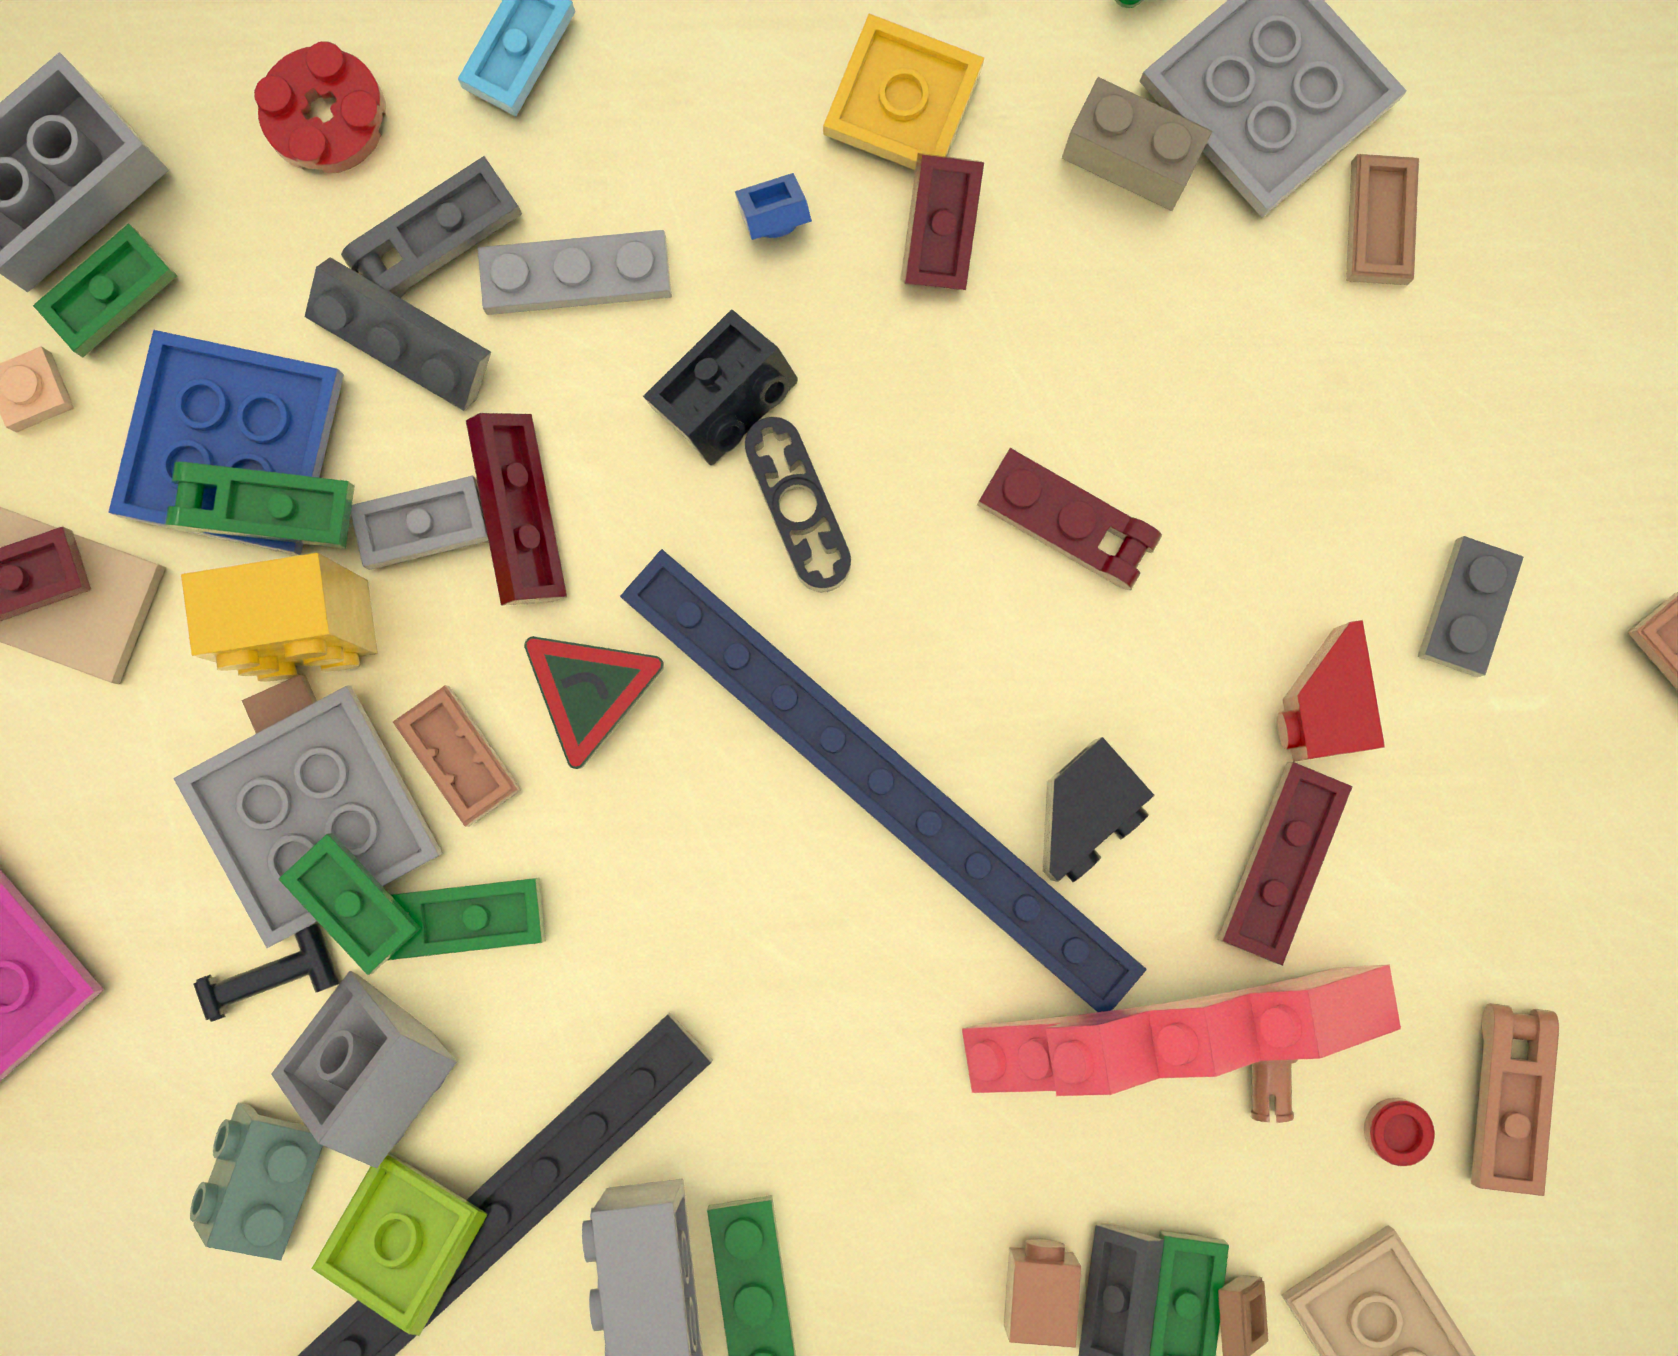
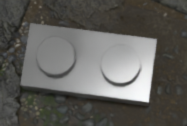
M473 475L353 504L351 508V517L362 565L368 570L488 541L478 483Z

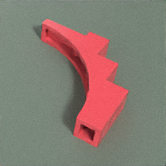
M1390 964L1332 968L1267 985L1148 1006L1065 1017L977 1024L963 1028L962 1033L972 1093L1056 1091V1096L1112 1095L1159 1078L1216 1077L1259 1061L1320 1059L1400 1030L1401 1026Z

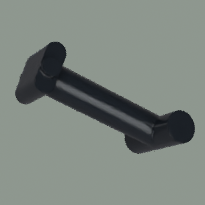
M319 924L306 927L294 934L300 949L299 952L219 982L211 974L196 979V983H193L205 1020H210L211 1023L222 1019L228 1013L226 1006L307 975L310 977L315 993L340 984Z

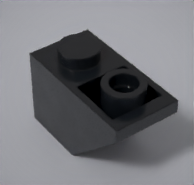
M1103 737L1093 740L1047 781L1042 871L1051 881L1059 882L1067 875L1072 882H1075L1101 859L1095 848L1113 832L1120 840L1123 839L1149 816L1142 806L1155 795Z

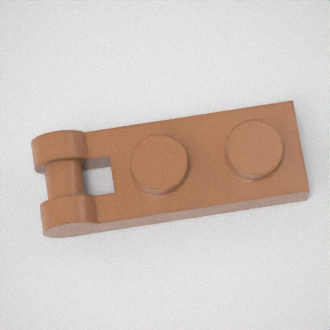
M1489 1003L1486 1005L1482 1015L1481 1029L1484 1048L1471 1184L1481 1189L1544 1196L1559 1039L1558 1016L1554 1011L1532 1009L1529 1015L1513 1013L1512 1008L1508 1005ZM1513 1039L1527 1040L1529 1045L1528 1060L1511 1058Z

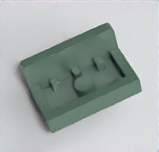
M237 1103L231 1120H223L218 1128L213 1144V1157L216 1159L208 1182H201L198 1185L190 1207V1220L194 1222L193 1226L205 1247L282 1260L323 1145L318 1144L306 1125L258 1115L251 1105Z

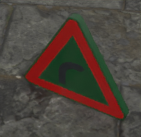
M535 636L529 637L524 643V648L568 765L573 769L584 767L664 669L663 660L654 655Z

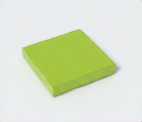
M388 1153L378 1168L370 1166L311 1269L406 1333L420 1336L488 1214L393 1154Z

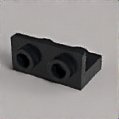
M731 309L643 395V398L656 413L691 443L702 459L709 465H714L726 452L734 449L749 429L771 408L776 407L783 401L788 391L797 383L798 377L780 349Z

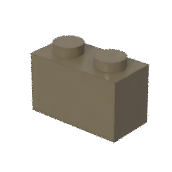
M1097 77L1070 131L1061 159L1173 211L1212 131Z

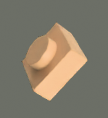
M40 346L0 363V415L6 428L19 432L74 409L53 355L44 347Z

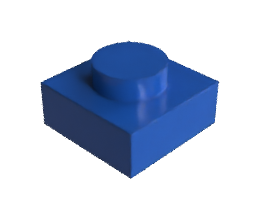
M794 173L735 191L740 213L752 240L761 237H782L791 233L796 226L812 222L807 200Z

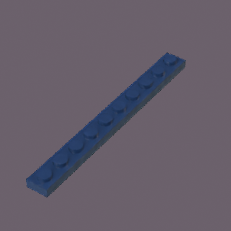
M663 549L655 555L620 595L622 600L1096 1012L1112 1011L1147 969Z

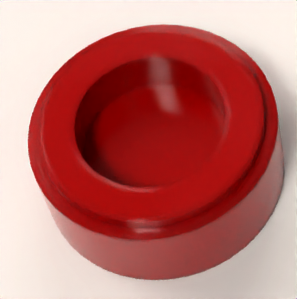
M1389 1098L1377 1103L1370 1110L1365 1120L1364 1134L1368 1146L1378 1157L1396 1166L1414 1165L1422 1161L1429 1154L1434 1144L1435 1130L1430 1116L1419 1105L1406 1099Z

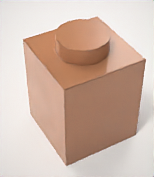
M1030 1239L1026 1241L1025 1248L1009 1247L1004 1328L1009 1343L1076 1348L1081 1265L1073 1252H1065V1244L1053 1240Z

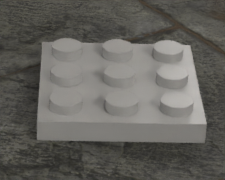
M1227 0L1142 73L1139 81L1163 108L1212 131L1203 153L1262 218L1400 101L1407 91L1325 0Z
M345 686L173 778L266 948L317 922L278 879L326 834L333 833L382 886L443 854L352 686Z

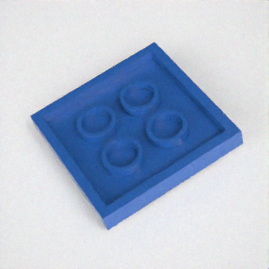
M153 330L108 513L120 518L166 527L168 506H175L178 484L172 483L174 462H191L319 478L344 374L338 368ZM216 488L204 489L202 509L214 510ZM191 532L294 555H301L304 545L303 543L218 533Z

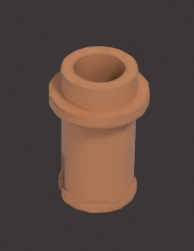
M1270 1060L1252 1064L1253 1109L1251 1110V1118L1253 1120L1270 1123V1095H1275L1276 1123L1289 1122L1294 1119V1112L1292 1111L1291 1064L1296 1063L1298 1060Z

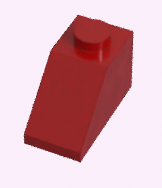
M1363 620L1351 621L1334 628L1283 698L1284 711L1279 712L1277 716L1278 733L1283 748L1285 750L1291 749L1293 762L1385 748Z

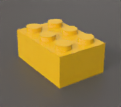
M320 553L181 574L191 655L215 662L217 670H237L238 676H257V680L260 682L278 681L296 677L297 666L320 665L323 672L348 670L360 666V656L378 654L368 580Z

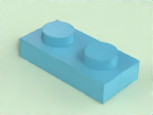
M502 0L458 77L462 89L516 117L576 12L573 2L571 0Z

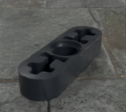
M763 418L749 429L745 438L746 456L800 582L816 592L835 590L846 581L851 568L849 548L798 430L792 423L783 418ZM773 433L778 441L786 439L790 441L791 444L784 448V459L790 473L799 465L803 467L805 474L786 476L773 487H769L767 479L779 478L773 459L769 455L759 457L756 453L764 447L763 436ZM794 488L808 490L815 497L817 503L814 514L802 522L788 520L781 513L779 507L782 496ZM823 522H826L830 531L818 532V539L826 554L837 552L840 560L833 564L834 575L823 579L822 574L818 570L808 573L805 565L812 561V550L807 539L805 538L798 545H794L791 536L808 534L817 529Z

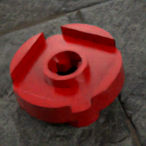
M320 41L311 47L301 48L289 53L269 70L266 77L257 83L254 90L261 130L275 151L292 166L303 169L302 167L320 169L323 173H340L360 164L377 147L381 137L379 128L383 121V113L386 115V102L383 92L368 67L356 56L342 51L334 43ZM318 98H323L324 100L333 98L337 101L330 106L333 117L329 121L323 123L317 116L309 120L307 119V113L311 110V103Z

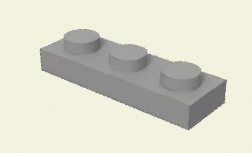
M664 230L478 247L482 306L487 315L672 297L667 241Z

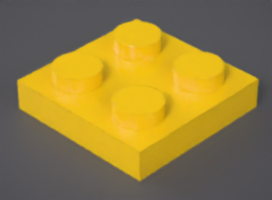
M869 13L823 124V135L913 170L916 169L918 153L947 156L983 68L984 57Z

